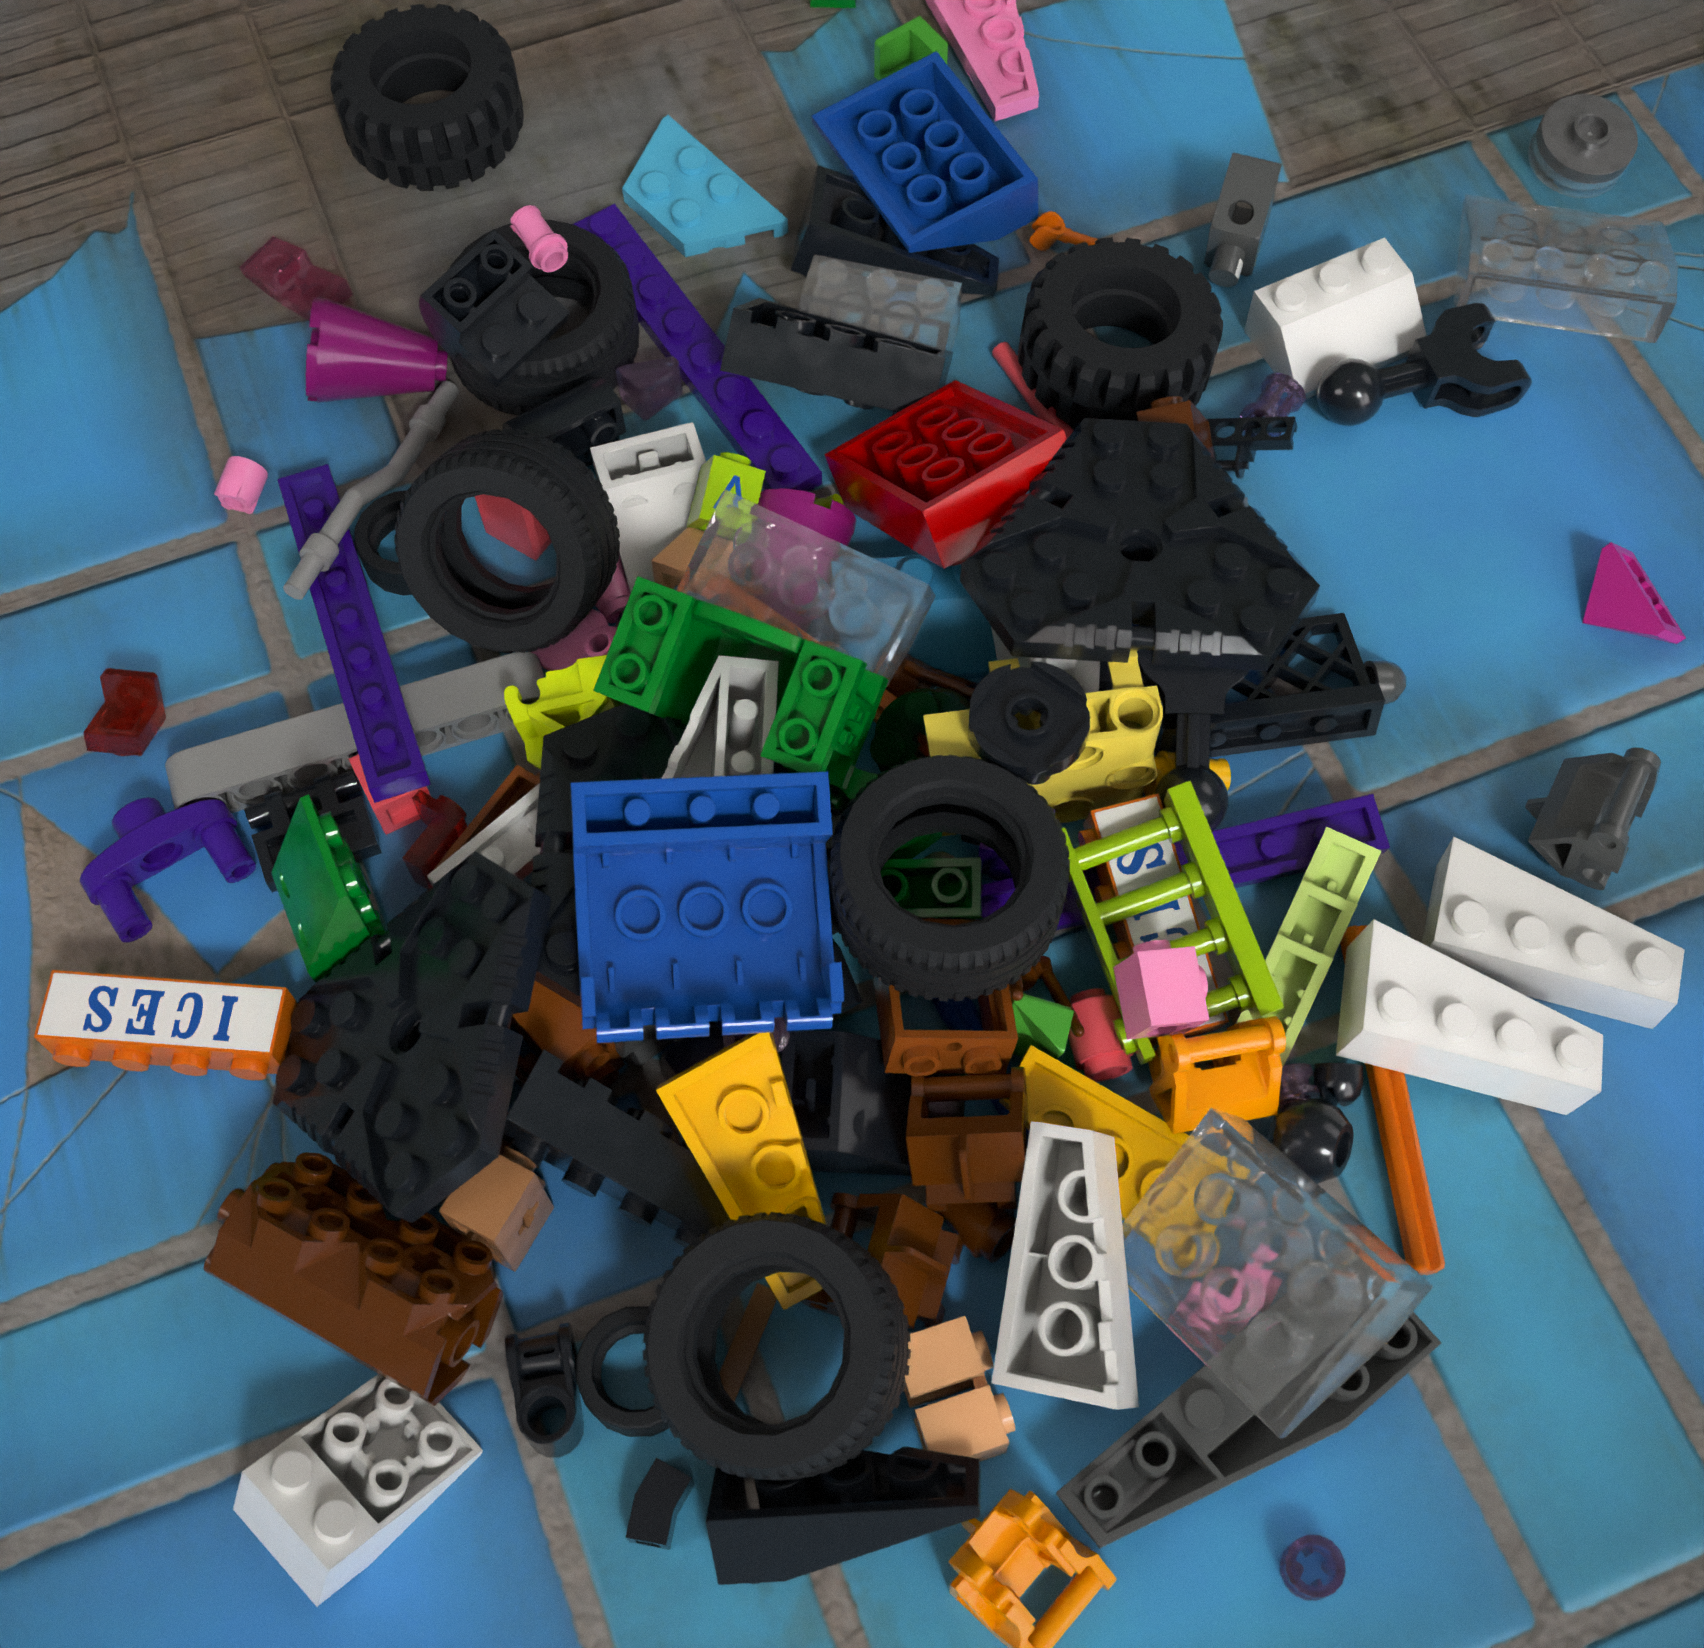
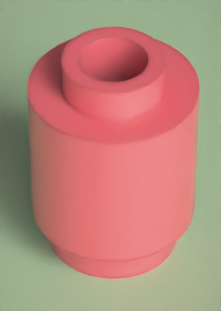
M1101 988L1089 989L1073 995L1070 998L1071 1005L1085 1030L1082 1037H1076L1071 1029L1069 1030L1068 1039L1076 1068L1083 1070L1085 1076L1095 1082L1114 1079L1130 1072L1133 1069L1130 1057L1134 1053L1125 1055L1115 1032L1113 1021L1122 1017L1113 995H1106L1104 989Z

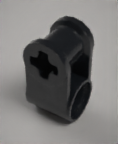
M569 1322L560 1324L557 1332L520 1339L517 1334L506 1335L505 1353L507 1368L514 1392L516 1420L520 1432L535 1451L543 1456L560 1458L571 1453L579 1445L584 1434L580 1391L576 1383L577 1348L571 1324ZM551 1408L566 1410V1420L563 1427L556 1433L551 1435L536 1433L538 1418L546 1410Z

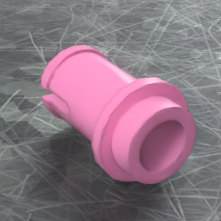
M528 205L518 209L511 217L510 222L512 225L510 226L528 249V257L531 264L537 269H542L544 272H554L560 269L568 259L566 240L560 234H554L536 206Z

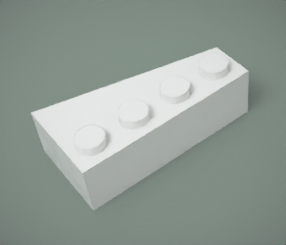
M1454 836L1436 866L1422 944L1525 996L1653 1029L1678 1004L1685 949Z
M1375 919L1347 947L1336 1056L1563 1115H1568L1601 1092L1603 1035Z
M1031 1121L992 1384L1116 1410L1139 1407L1115 1139L1113 1136L1093 1130Z

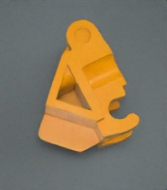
M1277 1016L1238 1022L1228 1027L1227 1031L1185 1038L1182 1033L1157 1037L1159 1047L1154 1051L1156 1056L1151 1062H1148L1153 1080L1149 1090L1154 1103L1172 1134L1208 1128L1217 1144L1223 1145L1227 1143L1228 1124L1278 1114L1282 1063L1279 1054L1285 1051L1286 1036L1283 1025ZM1212 1059L1213 1068L1201 1070V1068H1196L1194 1063Z
M1010 1488L982 1522L976 1518L962 1522V1526L971 1535L948 1561L958 1573V1576L950 1584L949 1593L1008 1648H1053L1101 1588L1108 1591L1117 1580L1100 1556L1073 1538L1047 1506L1030 1490L1023 1496ZM1050 1564L1055 1565L1070 1577L1077 1572L1033 1626L1032 1624L1036 1619L1021 1602L1020 1597L1042 1570L1045 1567L1048 1568Z

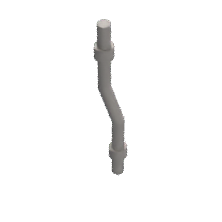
M450 381L441 382L429 402L418 407L409 421L410 431L388 465L348 489L320 532L309 536L300 550V562L283 586L287 595L297 600L304 598L320 571H327L338 556V544L362 507L402 482L428 441H434L446 424L445 415L459 394V389L454 383Z

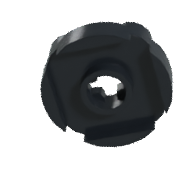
M1031 662L1030 668L1019 667L1012 670L1011 664L998 667L979 682L971 696L968 740L982 760L987 761V763H994L1003 769L1010 770L1015 773L1014 776L1026 780L1027 784L1038 785L1045 783L1051 775L1060 773L1070 767L1086 747L1090 730V713L1086 705L1087 697L1082 686L1073 676L1052 664ZM1033 711L1041 714L1039 721L1041 727L1035 730L1020 728L1017 718L1014 717L1018 712L1025 716L1030 715Z

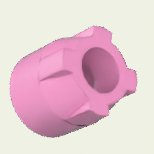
M240 456L229 457L214 495L218 497L222 507L228 510L233 509L252 514L267 481L268 472L253 460Z

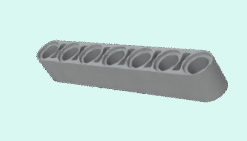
M531 652L510 653L400 686L422 756L515 729L516 727L505 704L504 690L510 685L516 686L522 696L523 704H532L539 699L540 690L537 680L545 678L537 655ZM341 703L179 751L167 759L165 767L175 809L203 800L216 799L223 801L231 813L264 802V795L282 790L283 794L314 784L313 778L330 772L332 777L349 772L353 768L348 758L357 755L358 751L344 704Z

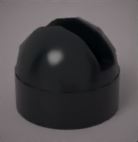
M1350 1063L1314 1064L1313 1084L1316 1095L1335 1106L1340 1104L1345 1107L1353 1104L1361 1095L1363 1066Z

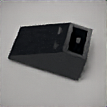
M784 1029L781 1066L811 1171L911 1176L906 1142L910 1096H912L911 1075L907 1073H885L881 1040L848 1032L786 1031ZM933 1073L927 1077L965 1076V1074ZM965 1101L929 1102V1118L964 1117Z

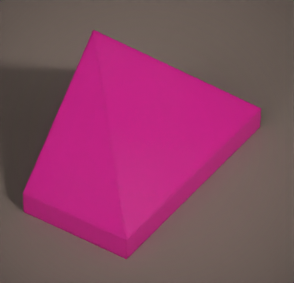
M1612 542L1603 547L1582 623L1673 644H1678L1686 639L1634 553Z

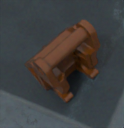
M1012 1067L1011 1074L946 1077L911 1076L912 1096H910L906 1142L913 1186H926V1205L928 1209L934 1212H949L950 1204L997 1202L999 1210L1018 1209L1019 1194L1017 1193L1016 1182H1022L1027 1151L1026 1122H1028L1025 1067ZM1010 1099V1113L1008 1115L929 1118V1102Z
M834 1193L830 1203V1208L834 1210L831 1228L852 1239L858 1219L875 1224L867 1251L882 1265L881 1267L891 1277V1283L896 1285L899 1292L898 1296L905 1307L903 1313L908 1317L909 1325L907 1328L914 1329L916 1319L924 1322L926 1328L941 1324L946 1311L941 1300L951 1264L959 1263L964 1245L960 1236L941 1230L944 1217L904 1194H859L858 1197L847 1193ZM824 1289L801 1301L810 1308L839 1317L834 1300Z

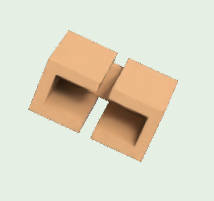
M962 1316L911 1333V1342H908V1348L911 1349V1356L908 1359L909 1375H905L904 1382L907 1383L904 1393L909 1408L969 1388L972 1389L971 1391L915 1409L916 1418L914 1423L923 1449L978 1458L980 1462L1006 1453L1009 1445L1007 1434L1014 1432L1016 1429L1004 1393L993 1395L990 1385L986 1381L984 1373L986 1370L993 1368V1361L983 1332L980 1330L971 1333L966 1316Z

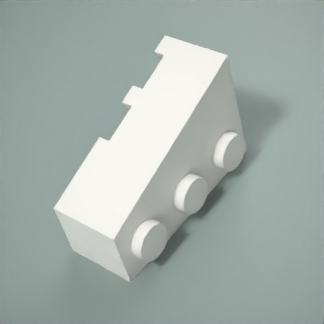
M718 656L690 714L689 723L680 742L675 746L668 760V767L662 779L774 773V761L760 755L776 716L778 661Z

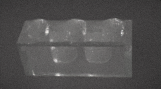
M814 255L801 292L799 309L952 351L960 324L962 283Z

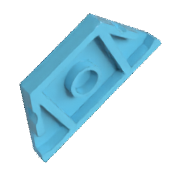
M669 115L661 120L622 188L624 202L685 257L707 253L717 247L730 248L744 245L746 235L772 230L773 236L776 238L788 233V219Z

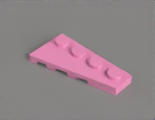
M925 0L994 121L1038 108V86L1029 49H1026L1022 18L1018 15L1016 0Z

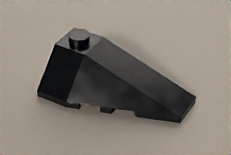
M820 165L817 166L795 240L791 271L802 274L813 281H823L840 287L994 296L998 288V257L975 244L909 253L853 177Z
M905 1446L894 1451L892 1454L863 1449L854 1459L849 1458L846 1464L835 1467L825 1474L793 1480L753 1479L729 1474L720 1468H715L706 1516V1526L718 1585L788 1581L980 1517V1460L978 1458Z

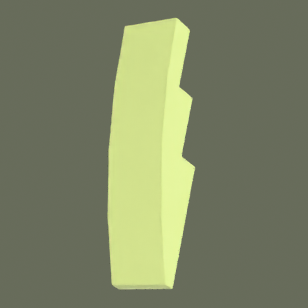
M1326 827L1265 959L1284 1005V1008L1274 1015L1280 1019L1286 1036L1285 1051L1279 1054L1282 1067H1284L1332 964L1337 948L1356 910L1361 894L1381 854V850ZM1249 1010L1241 1012L1236 1023L1253 1020Z

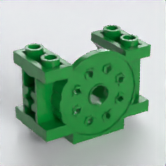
M637 576L593 691L661 718L667 716L682 720L681 723L688 725L690 714L719 655L778 661L776 716L760 756L802 773L828 772L830 784L846 789L889 680L884 676L865 670L867 663L860 659Z

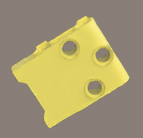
M1130 650L1128 663L1107 662L1113 690L1085 693L1087 697L1086 705L1090 713V730L1086 747L1079 758L1064 771L1051 775L1045 783L1032 785L1038 791L1037 795L1043 796L1048 802L1047 805L1056 809L1055 818L1059 819L1060 823L1086 819L1092 810L1142 798L1145 785L1154 781L1158 776L1153 753L1163 718V707L1157 685L1148 687L1143 685L1137 650ZM1018 658L988 662L989 673L998 667L1011 664V670L1019 668ZM970 709L923 715L930 757L935 755H957V757L967 756L981 759L968 740ZM1033 711L1028 716L1022 715L1019 712L1014 715L1018 720V726L1022 729L1035 730L1041 727L1039 725L1041 714ZM942 833V836L956 835L954 833Z

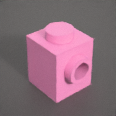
M1169 940L1144 942L1134 946V954L1113 967L1127 1040L1176 1033L1184 1034L1209 1021L1205 1000L1208 992V982L1204 969L1198 965L1195 946L1171 948Z

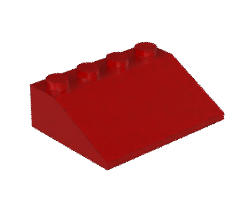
M954 380L824 455L845 507L855 515L945 569L948 566H955L965 562L985 536L991 533V529L995 524L1001 521V517L1005 512L1011 509V505L1019 496L1026 495L1030 488V482L1043 472L1067 438L1064 429Z

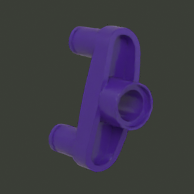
M146 797L128 803L114 815L112 827L119 840L110 845L85 867L79 881L90 902L94 905H100L122 942L128 943L145 936L153 926L132 890L133 886L158 874L205 847L228 883L239 882L247 878L255 871L256 863L236 832L237 821L223 801L216 799L203 800L166 813L157 799Z

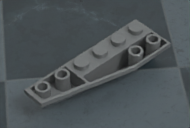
M1349 1241L1059 1489L1056 1495L1098 1548L1101 1549L1344 1430L1441 1344V1341Z

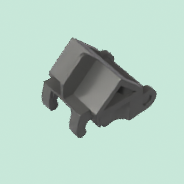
M1635 747L1628 749L1624 757L1614 753H1605L1564 759L1548 796L1529 799L1525 805V808L1537 820L1528 842L1561 876L1571 878L1596 890H1604L1611 873L1615 872L1618 874L1629 849V829L1635 816L1641 818L1658 779L1661 766L1660 758L1647 749Z

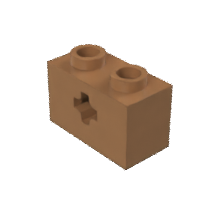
M503 1147L498 1158L447 1197L439 1212L453 1230L471 1240L487 1245L493 1255L492 1260L516 1272L553 1211L554 1206L544 1190L545 1181L533 1172L536 1168L535 1163L511 1148Z

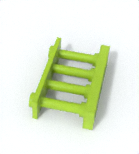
M1191 781L1167 789L1163 801L1166 808L1159 810V817L1082 846L1073 848L1066 828H1062V831L1065 832L1066 845L1070 853L1068 858L1070 860L1068 883L1122 1017L1113 1021L1114 1029L1125 1055L1135 1052L1140 1065L1151 1062L1156 1056L1150 1042L1151 1039L1156 1037L1127 1040L1113 967L1128 957L1120 960L1117 959L1105 929L1107 925L1190 894L1193 899L1203 897L1211 919L1204 921L1205 928L1171 940L1170 946L1171 948L1195 946L1197 957L1214 951L1217 956L1226 953L1234 976L1227 978L1228 985L1207 992L1205 1000L1209 1018L1238 1008L1240 1012L1249 1010L1252 1019L1274 1016L1284 1008ZM1166 839L1171 844L1180 841L1188 861L1187 864L1181 865L1182 872L1095 904L1083 874L1084 870Z

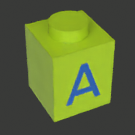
M722 452L719 456L713 455L701 465L686 527L696 528L736 543L751 534L766 471L751 467V460L739 454Z

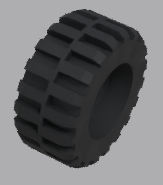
M424 4L410 5V10L399 12L395 8L386 11L384 18L377 21L372 18L362 24L361 32L358 35L355 33L350 35L343 45L344 51H339L332 66L333 73L330 77V89L352 155L359 164L366 167L368 172L383 181L389 177L391 184L408 189L409 185H416L420 191H433L434 186L445 185L446 189L460 187V181L470 178L473 182L483 177L486 168L490 166L495 169L505 159V151L510 152L519 138L518 133L523 127V102L514 59L512 58L508 43L499 35L498 30L484 19L479 21L477 15L461 9L460 12H455L450 5L437 4L436 8H426ZM425 92H454L443 99L431 103H404L408 99Z
M1113 237L1099 238L1095 241V245L1088 246L1086 241L1069 248L1067 255L1061 252L1048 261L1046 267L1036 274L1031 282L1030 292L1027 293L1018 347V362L1023 368L1022 376L1031 391L1036 389V399L1046 409L1053 406L1057 410L1056 416L1069 425L1073 421L1081 423L1084 418L1138 421L1136 412L1151 409V402L1171 396H1180L1183 398V402L1190 400L1196 406L1208 384L1223 332V320L1220 317L1222 309L1219 300L1214 292L1211 293V285L1201 272L1197 274L1193 272L1194 267L1191 262L1181 255L1177 259L1169 255L1168 248L1158 244H1154L1152 248L1141 245V240L1126 238L1125 242H1114ZM1100 326L1121 327L1142 335L1153 345L1140 348L1117 347L1094 338L1085 330Z

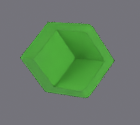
M918 16L875 41L874 77L879 81L936 51L947 64L948 43L921 16Z

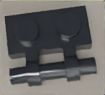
M354 770L332 777L330 772L313 778L314 784L286 794H283L282 790L264 795V802L244 808L252 829L269 823L273 825L270 829L251 835L266 884L272 893L278 891L271 874L299 799L308 794L316 807L322 805L323 810L318 811L320 815L331 811L342 838L345 837L356 862L382 853L369 812L362 797L359 796L343 803L341 802L340 798L361 791Z

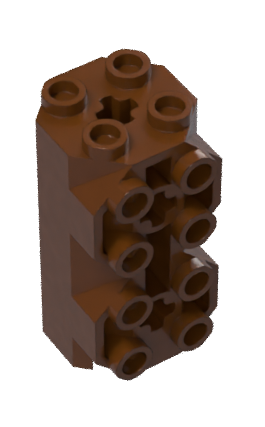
M304 1152L296 1157L295 1162H274L265 1170L263 1175L251 1182L246 1191L241 1188L231 1191L219 1208L217 1220L223 1225L218 1231L215 1246L205 1260L203 1270L433 1406L437 1405L463 1379L471 1364L462 1359L471 1345L474 1344L481 1348L491 1333L504 1293L500 1288L496 1287L497 1283L490 1269L493 1259L490 1248L438 1222L429 1213H425L414 1223L403 1219L400 1221L387 1220L383 1205L366 1188H363L357 1182V1179L351 1177L347 1170L333 1164L323 1154Z

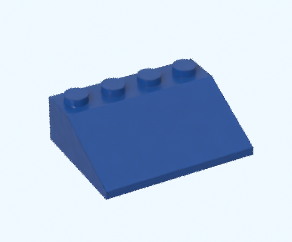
M937 51L811 115L814 126L909 253L995 241L1039 218L1038 178Z

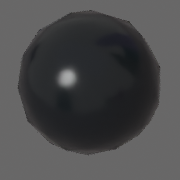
M1322 1098L1297 1099L1285 1104L1278 1111V1114L1274 1116L1267 1133L1269 1155L1283 1174L1299 1183L1325 1182L1338 1177L1344 1171L1352 1151L1354 1131L1353 1126L1339 1107Z

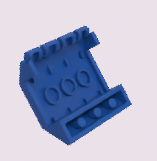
M828 772L571 783L573 867L582 1028H596L597 1043L642 1041L644 1025H655L656 1040L709 1036L710 1021H720L722 1035L774 1032L775 1017H784L786 1031L832 1029V1014L841 1013L844 990L842 962L834 963L826 853V842L833 835Z

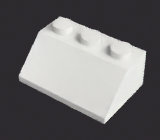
M1385 237L1255 290L1244 329L1247 336L1296 403L1317 395L1320 378L1334 363L1344 359L1356 358L1367 361L1376 369H1379L1407 357L1415 339L1427 336L1413 274Z

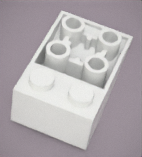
M693 422L590 448L596 479L600 481L603 485V490L607 492L609 496L608 501L612 503L615 510L614 514L617 516L618 525L616 527L620 533L618 539L620 541V550L618 552L630 593L637 576L654 582L651 560L687 528L686 525L700 468L706 462Z
M377 1374L243 1470L233 1510L316 1607H318L367 1568L482 1454L483 1449L440 1403L433 1406Z

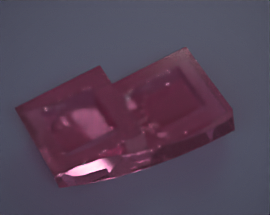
M272 237L239 267L243 275L262 291L309 321L314 297L326 298L344 304L353 295L346 279L314 266L304 249L276 237Z

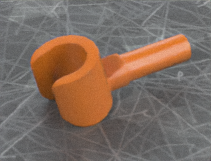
M1053 211L1043 213L1031 225L1035 232L1029 238L1032 246L1041 251L1048 250L1057 240L1074 245L1086 241L1088 246L1095 245V241L1098 240L1097 238L1067 228L1061 216Z

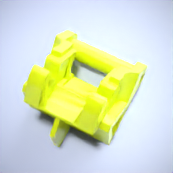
M607 655L580 658L570 667L546 672L545 678L537 680L540 697L532 704L522 703V696L516 686L510 685L504 690L505 704L518 733L524 741L528 763L541 770L544 735L624 704L593 691Z

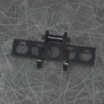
M1295 417L1207 419L1210 426L1214 459L1217 457L1214 449L1215 446H1237L1235 460L1217 461L1222 466V470L1235 471L1236 478L1238 479L1244 477L1245 469H1249V462H1254L1256 450H1293L1294 432H1297L1298 427ZM1230 426L1235 428L1234 433L1228 437L1220 438L1216 436L1217 432L1223 427ZM1285 432L1284 434L1277 437H1272L1268 435V433Z

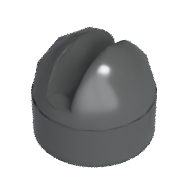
M1385 660L1366 661L1364 663L1370 683H1379L1385 698L1384 705L1396 701L1406 688V676L1403 670L1395 663Z

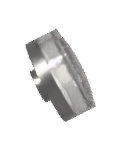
M1591 94L1569 95L1554 102L1544 114L1529 143V162L1536 176L1550 189L1569 197L1592 198L1606 193L1616 185L1636 153L1638 135L1631 118L1623 109L1610 100Z

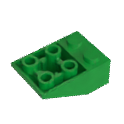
M309 794L301 797L271 874L307 972L313 981L317 983L339 963L346 960L345 958L352 952L359 949L370 937L377 933L383 935L386 932V928L378 911L374 910L369 898V894L372 893L359 862L355 861L345 837L342 838L331 811L320 815Z

